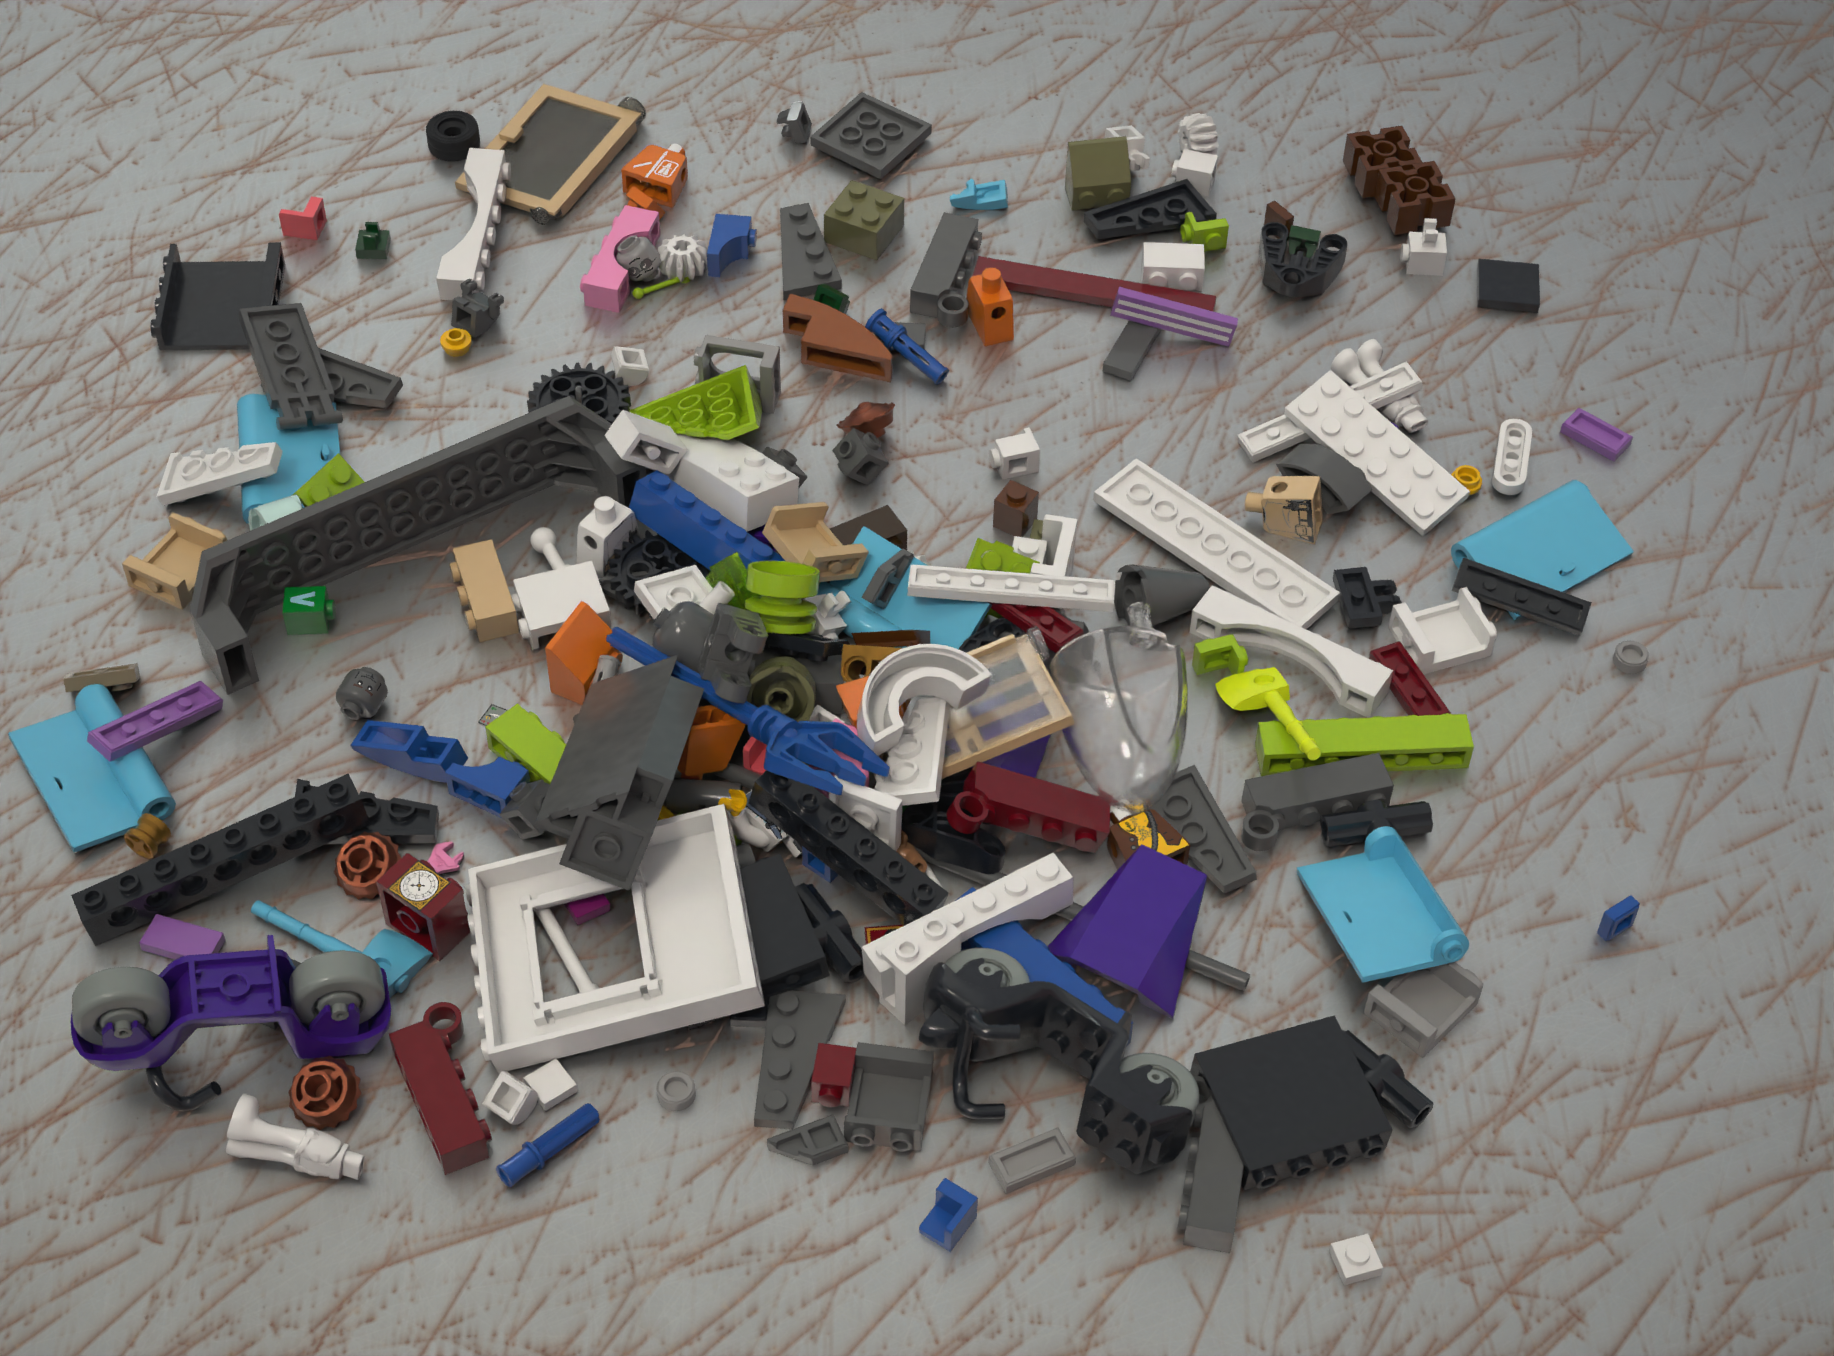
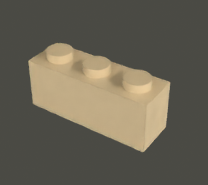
M492 539L453 548L455 562L449 563L453 582L460 581L461 586L457 587L461 606L467 605L469 609L464 611L469 631H476L479 643L519 633L516 610Z

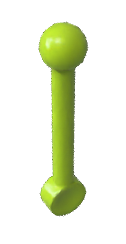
M676 277L643 289L638 287L633 290L632 295L635 299H641L645 294L680 283V280ZM684 277L681 283H688L690 279Z

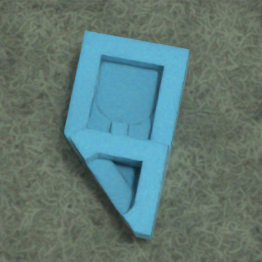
M970 179L966 182V189L960 194L956 195L953 193L950 196L951 206L971 210L1008 208L1005 180L975 185L974 180Z

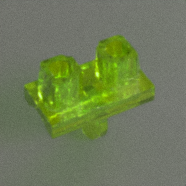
M737 552L709 567L711 572L706 576V579L712 588L719 581H722L734 591L735 596L727 605L748 610L745 608V600L750 597L761 596L747 590V569Z

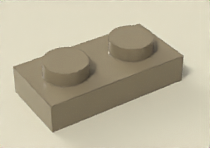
M138 663L67 673L64 677L66 692L75 691L77 696L84 687L94 684H101L105 687L111 686L112 691L132 688V683L137 682L140 677Z

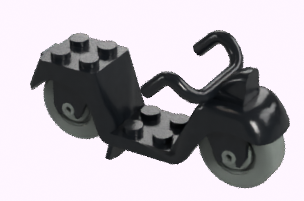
M966 949L953 955L946 963L939 962L933 967L925 986L923 1011L926 1021L921 1027L919 1041L927 1046L955 1051L952 1077L953 1098L956 1109L963 1116L977 1120L1005 1118L1004 1103L974 1104L969 1101L967 1082L969 1060L974 1062L1040 1047L1049 1055L1056 1057L1076 1070L1080 1075L1089 1079L1085 1088L1076 1130L1077 1135L1085 1143L1095 1147L1134 1174H1140L1172 1162L1184 1149L1199 1103L1197 1082L1185 1066L1164 1055L1138 1053L1124 1058L1131 1027V1013L1126 1011L1119 1022L1116 1023L1056 984L1045 981L1030 982L1026 970L1016 959L995 949Z

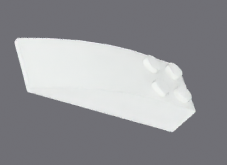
M676 434L688 450L671 474L665 475L685 490L693 493L695 497L708 506L719 511L721 515L745 529L746 532L765 525L773 507L798 504L799 477L766 457L763 453L735 439L724 440L714 437L704 438Z

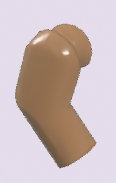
M901 831V844L896 852L924 873L927 869L926 861L917 849L907 842V834Z

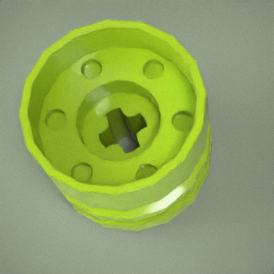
M757 561L748 564L746 588L761 596L746 599L745 608L759 614L766 627V632L789 635L812 632L815 630L816 620L810 615H814L817 612V606L814 603L803 600V598L814 597L818 594L819 569L810 565L787 561Z

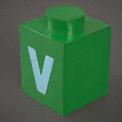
M326 586L285 587L282 614L287 635L329 633L330 620H335L336 608L334 599L329 600Z

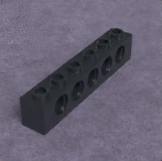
M767 770L755 781L748 804L903 926L944 906L949 894L945 889L814 787Z

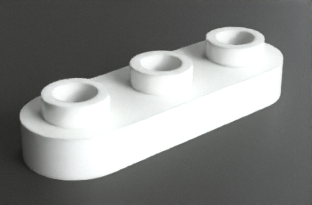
M1521 419L1505 420L1501 424L1498 435L1492 485L1498 492L1506 495L1520 493L1524 488L1527 476L1532 428Z

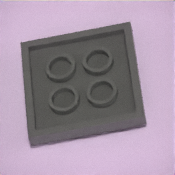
M861 92L811 135L810 142L811 146L882 179L931 134L932 124Z

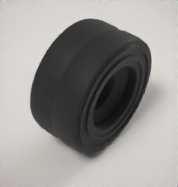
M445 111L433 116L427 123L426 136L428 148L431 154L440 160L451 162L467 159L469 148H479L480 146L478 123L472 115L466 112Z

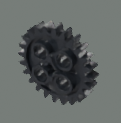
M576 363L574 369H569L565 364L563 365L562 372L551 369L552 376L541 375V383L534 382V391L528 392V413L567 396L576 400L577 386H581L582 405L613 424L622 410L630 412L631 407L628 385H624L623 378H615V371L613 370L605 374L604 366L593 370L592 363H589L586 368H581L580 364Z
M648 530L645 531V538L643 539L633 535V544L623 541V550L615 549L614 559L609 560L610 569H608V576L614 577L610 579V589L615 590L617 602L623 601V595H625V609L635 606L636 615H640L647 609L634 592L635 581L696 565L711 587L714 588L716 586V574L659 534L653 536ZM641 571L648 573L644 577H634L631 575L634 572Z

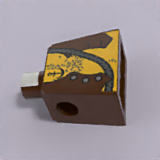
M1125 805L1118 806L1112 810L1110 821L1113 825L1110 827L1107 849L1117 870L1141 844L1185 865L1188 864L1190 843L1155 810L1147 809L1134 816Z

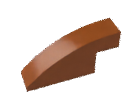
M793 294L789 295L783 308V333L802 336V364L891 383L892 354L872 332L850 316L828 305Z

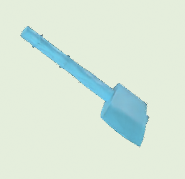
M257 900L251 908V913L264 919L266 923L274 924L298 937V940H304L324 953L345 950L359 952L371 957L386 972L390 998L397 992L402 993L408 987L410 980L420 971L433 954L411 938L388 929L381 930L361 952L332 936L313 929L309 924H304L277 910L275 906L271 907Z

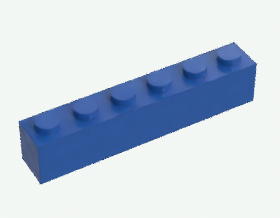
M658 470L636 481L629 505L636 519L747 597L761 596L746 588L748 564L757 561H785L781 555Z
M974 887L970 888L958 899L976 891ZM1018 920L992 927L961 943V951L971 948H990L1012 956L1024 967L1030 982L1045 981L1056 984L1116 1023L1119 1022L1126 1012L1122 1008H1116L1106 1000L1096 986L1087 984L1080 978L1069 963L1061 962L1055 957L1044 942L1039 939L1035 940L1029 935ZM1131 1021V1027L1128 1036L1129 1038L1126 1046H1128L1131 1043L1133 1021Z

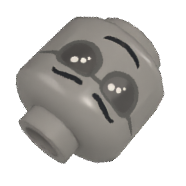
M633 235L620 243L617 249L619 252L617 253L616 260L620 266L628 270L630 280H644L647 282L658 274V267L661 264L660 254L647 237Z

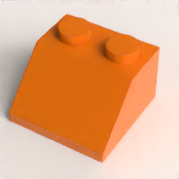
M581 601L545 647L551 692L580 705H583L590 685L593 682L599 656H613L619 659L621 663L623 660L621 651L610 646L611 644L606 641L607 635L612 634V630L585 602Z

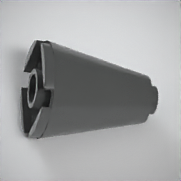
M1134 564L1125 565L1118 570V572H1122L1120 580H1115L1114 605L1118 618H1125L1128 623L1127 626H1124L1126 630L1139 632L1193 610L1209 590L1210 584L1201 573Z

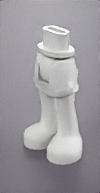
M1370 339L1364 342L1357 352L1351 348H1346L1334 358L1331 370L1339 378L1351 385L1384 371L1379 365L1383 353L1382 346L1377 340ZM1413 394L1376 409L1385 418L1394 421L1398 427L1403 426L1409 433L1424 428L1429 421L1422 414L1423 407L1418 404Z
M244 1093L240 1097L227 1132L229 1141L226 1153L228 1155L238 1158L284 1162L292 1165L297 1172H305L316 1177L323 1176L340 1180L344 1175L359 1180L364 1167L365 1155L350 1151V1144L344 1143L341 1147L339 1139L315 1128L303 1130L271 1124L259 1117V1103L255 1096Z

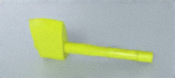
M1276 667L1254 669L1223 678L1215 684L1219 696L1232 709L1246 711L1269 707L1276 718L1286 727L1287 733L1292 735L1299 745L1300 751L1305 753L1308 759L1317 760L1320 757L1321 751L1316 745V741L1309 736L1303 728L1302 722L1297 720L1286 702L1290 700L1289 684Z

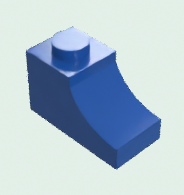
M715 214L707 250L709 277H720L722 271L730 263L739 259H748L750 248L756 247L757 229H752L751 216Z
M498 757L490 764L475 767L452 763L445 772L450 795L500 818L502 817L499 814L511 800L509 795L512 790L522 782L531 783L528 769L518 762H510L501 757Z

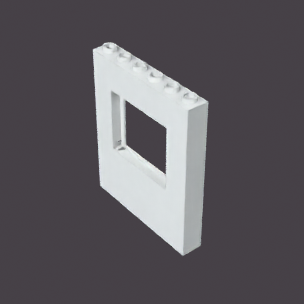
M724 804L658 820L653 835L631 886L645 977L544 1002L533 911L623 888L560 865L559 863L567 844L468 869L470 884L465 885V894L468 904L472 906L473 914L468 915V924L472 935L476 939V944L471 945V953L475 966L479 967V975L474 976V983L478 996L482 997L483 1005L477 1008L480 1025L482 1029H485L486 1038L481 1039V1049L485 1060H491L498 1073L765 1006L733 826ZM647 987L648 993H642L640 988ZM551 1011L553 1017L548 1018L545 1012Z

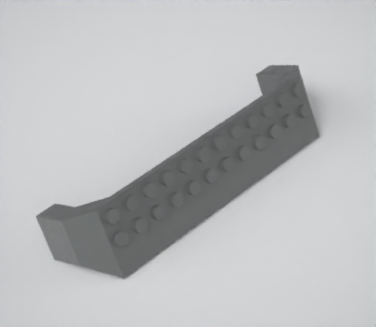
M567 396L201 552L190 613L202 656L226 694L229 695L259 681L247 633L257 614L283 603L285 587L326 585L553 485L598 492L601 497H611L613 500L629 508L636 481L646 476V468L621 459L604 436L612 424L570 396Z

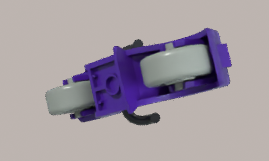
M267 935L266 950L187 955L171 962L159 975L138 967H114L91 974L82 980L73 992L70 1022L73 1044L79 1054L90 1064L108 1071L146 1068L148 1082L154 1094L164 1105L176 1111H191L221 1095L220 1085L213 1081L191 1095L180 1096L167 1085L163 1076L162 1065L170 1059L197 1028L278 1022L295 1056L299 1059L321 1058L329 1055L367 1054L373 1050L390 1027L391 1004L386 972L371 957L355 951H330L315 955L295 967L287 952L275 949L273 935Z

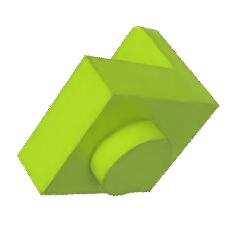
M1188 212L1185 213V222L1180 227L1181 238L1187 244H1204V252L1226 249L1229 225L1226 218L1196 222L1193 213Z
M1233 634L1195 643L1192 667L1196 675L1229 668L1232 675L1244 672L1245 666L1248 665L1246 650L1243 646L1238 645Z

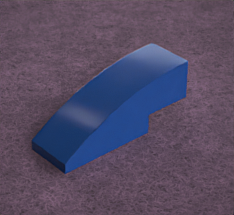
M367 720L350 745L354 751L390 768L420 778L447 783L445 772L452 763L464 766L468 760L458 739L429 736L424 726Z

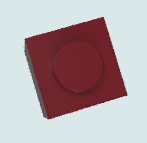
M818 1043L811 1080V1102L820 1103L826 1107H849L855 1072V1047Z

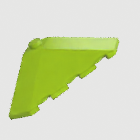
M743 365L631 409L630 412L670 426L676 434L730 440L759 428L762 405L760 395L746 365Z

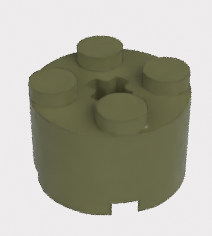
M788 656L775 657L760 663L749 677L752 686L747 702L758 708L762 705H769L797 722L809 721L816 699V685L810 671L803 664ZM776 691H779L781 694L786 693V701H783L780 697L774 699V693Z

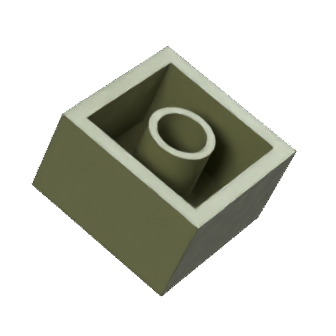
M851 180L824 213L825 242L877 261L904 226V198Z

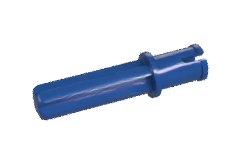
M590 1103L584 1104L533 1142L527 1141L523 1143L522 1150L504 1163L496 1166L497 1174L506 1186L512 1187L534 1169L540 1170L544 1168L546 1160L599 1123L598 1111Z

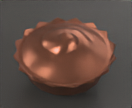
M862 402L858 404V407L849 416H846L845 420L839 421V424L836 426L846 434L855 428L865 434L870 432L879 438L886 433L884 428L893 422V408L895 404L892 402L890 404Z
M378 831L373 833L363 832L359 836L351 837L341 847L338 856L335 858L336 867L334 874L337 877V885L344 889L346 895H353L358 900L364 897L372 900L379 894L376 881L402 858L398 853V845L392 843L390 836H382Z
M330 1055L325 1058H315L309 1064L303 1065L299 1073L293 1077L292 1086L288 1091L290 1096L289 1107L294 1111L295 1119L302 1120L306 1127L314 1126L318 1130L326 1126L335 1128L340 1121L348 1120L350 1112L357 1108V1099L362 1094L358 1087L361 1079L355 1074V1068L346 1064L344 1058L335 1059Z

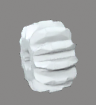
M1200 113L1185 116L1180 121V129L1178 130L1180 152L1183 153L1184 149L1217 155V148L1219 146L1217 138L1219 135L1216 132L1217 126L1213 123V118L1207 114Z
M685 233L679 237L672 235V239H664L662 245L658 247L661 259L659 268L661 269V274L668 275L669 280L678 277L680 282H682L684 277H688L693 281L694 276H703L704 270L708 268L707 247L704 241L698 240L697 235L687 237Z

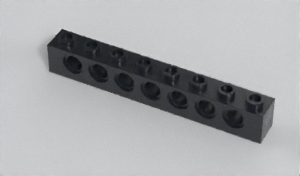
M348 773L71 896L82 924L94 945L97 946L151 922L156 914L165 916L371 823Z

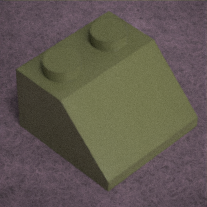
M1126 136L1068 142L1065 191L1072 211L1099 208L1130 198L1131 174Z

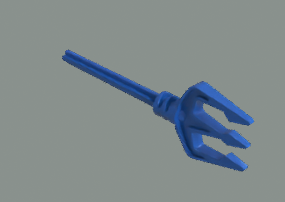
M614 627L612 634L607 635L606 641L611 644L610 646L645 666L669 658L668 655L663 654L619 627ZM676 661L671 676L704 688L701 699L748 725L750 736L767 745L764 760L765 770L836 795H842L843 785L829 772L834 773L840 779L865 786L866 776L852 762L842 759L832 750L837 749L862 762V769L888 777L890 767L844 724L820 721L797 722L769 705H762L758 708L747 701L746 703L728 701L715 693L710 681L702 679L699 673ZM804 763L813 765V766H815V767L824 769V770H826V771H823V770H814V769H812L811 767H809L808 765H806V764H804Z

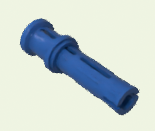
M878 309L868 319L865 327L879 337L887 349H895L936 385L940 384L947 377L949 369L944 367L925 349L907 335V330L903 325H897L886 316L887 312L884 309ZM912 351L915 352L920 358H922V359H923L926 363H928L929 365H926L922 360H920L916 355H914V354L912 353Z

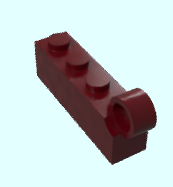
M977 761L964 781V791L955 797L948 808L947 820L955 830L964 834L976 832L982 823H990L1014 832L1039 837L1049 842H1056L1081 851L1096 853L1110 832L1111 800ZM961 808L969 811L974 817L966 815Z
M439 1002L426 1010L423 1021L389 1033L393 1055L445 1175L488 1159L487 1142L492 1141V1136L485 1119L478 1121L474 1112L479 1110L472 1089L464 1090L461 1081L465 1080V1075L458 1058L451 1060L448 1054L449 1051H452L451 1045L460 1040L464 1032L461 1012L452 1003ZM443 1019L454 1021L446 1029H436L433 1027L436 1022Z

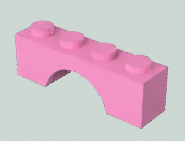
M625 205L620 215L615 216L612 230L609 235L604 236L599 254L593 256L588 274H584L581 279L580 291L584 293L585 306L620 313L630 294L628 270L620 266L616 260L617 253L619 252L617 250L618 246L625 239L633 235L647 237L655 246L660 237L659 212Z

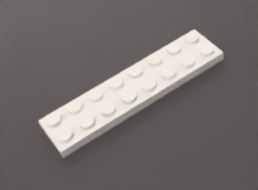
M1137 458L1094 491V502L1234 596L1253 605L1260 606L1264 610L1287 619L1304 629L1310 627L1339 601V591Z

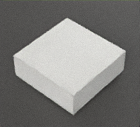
M556 1058L524 1077V1084L538 1093V1103L545 1111L578 1092L577 1084Z

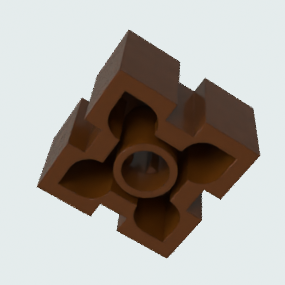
M1402 125L1381 128L1380 133L1371 135L1369 130L1347 134L1343 163L1350 176H1355L1354 184L1362 198L1374 197L1379 169L1402 166L1405 171L1411 170L1412 164L1423 163L1416 149L1409 148L1410 139Z
M1435 161L1412 164V169L1405 171L1402 166L1379 169L1374 198L1381 211L1387 213L1386 220L1394 235L1409 233V231L1416 232L1418 226H1423L1424 218L1437 219L1436 228L1450 226L1456 198L1448 184H1441L1443 175Z

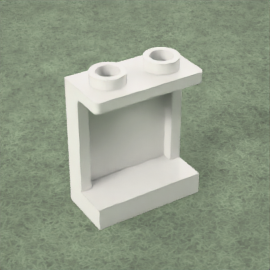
M1049 514L1044 516L1042 540L1047 541L1046 564L1033 563L1030 574L1071 577L1074 565L1078 519Z
M592 561L513 580L515 593L510 595L516 614L520 613L522 619L518 620L522 639L529 638L532 650L539 648L538 638L540 636L556 633L581 601L587 603L611 629L610 610Z
M1467 587L1459 589L1458 597L1453 602L1413 613L1405 602L1393 605L1388 626L1396 641L1402 643L1423 674L1489 657L1492 654L1494 642L1497 639L1495 625L1488 621L1482 612L1480 602L1476 597L1472 596Z
M936 910L881 951V957L895 970V993L884 999L879 995V1002L904 1025L923 1012L925 986L933 967L939 962L946 963L949 958L961 951L962 932Z

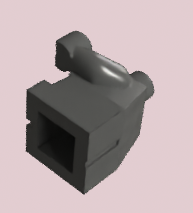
M469 278L460 285L462 298L458 296L453 299L451 326L464 329L472 337L476 338L488 331L498 319L500 305L504 303V297L502 295L498 296V293L490 297L481 292L472 294V291L477 288L476 281L471 282L472 279Z

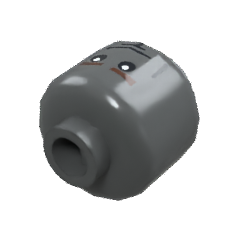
M369 667L352 669L345 676L336 691V701L341 707V712L353 720L372 718L387 697L388 689L385 679L379 672Z

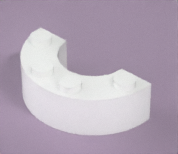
M918 644L902 648L883 659L872 671L866 682L857 714L858 737L879 756L900 742L905 725L899 715V706L907 699L919 695L936 696L947 701L958 710L986 693L992 674L977 659L953 647L940 644Z

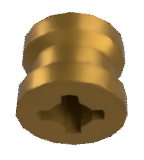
M144 813L138 819L136 828H131L124 834V840L139 856L151 859L157 854L158 846L166 843L171 838V831L162 820L152 814Z

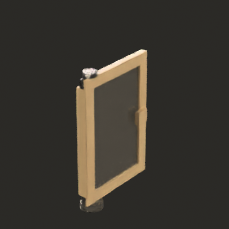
M543 84L485 148L504 150L506 163L511 164L510 181H505V202L500 203L531 212L533 219L541 225L547 224L550 219L563 218L637 132L636 126L646 117L644 106L632 97L623 98L618 106ZM463 172L455 181L456 189L469 193L465 173Z

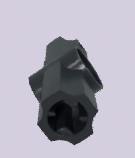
M1372 800L1362 804L1356 811L1321 815V837L1324 845L1330 847L1365 842L1367 836L1372 831L1383 826L1394 828L1400 837L1432 832L1433 828L1432 811L1429 803L1425 801L1387 806L1384 801Z
M802 883L796 886V891L828 962L844 983L851 982L853 984L862 979L865 975L862 949L852 937V931L845 916L839 910L832 911L813 884Z
M1342 1030L1378 1102L1408 1128L1418 1127L1432 1111L1434 1103L1405 1079L1403 1069L1394 1058L1387 1054L1378 1056L1349 1030Z

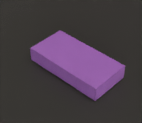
M1578 408L1562 424L1560 430L1562 434L1614 462L1631 445L1633 439L1631 435L1581 408Z
M156 914L139 944L142 951L176 960L187 955L219 953L225 942L224 933Z

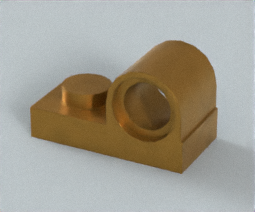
M843 644L841 676L845 682L860 679V671L865 666L866 674L864 677L870 676L883 659L902 648Z

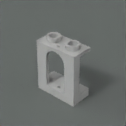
M705 335L701 347H696L694 353V365L698 366L695 384L725 373L713 364L711 358L714 354L730 353L762 358L760 378L751 377L761 397L762 412L774 414L781 394L780 346Z

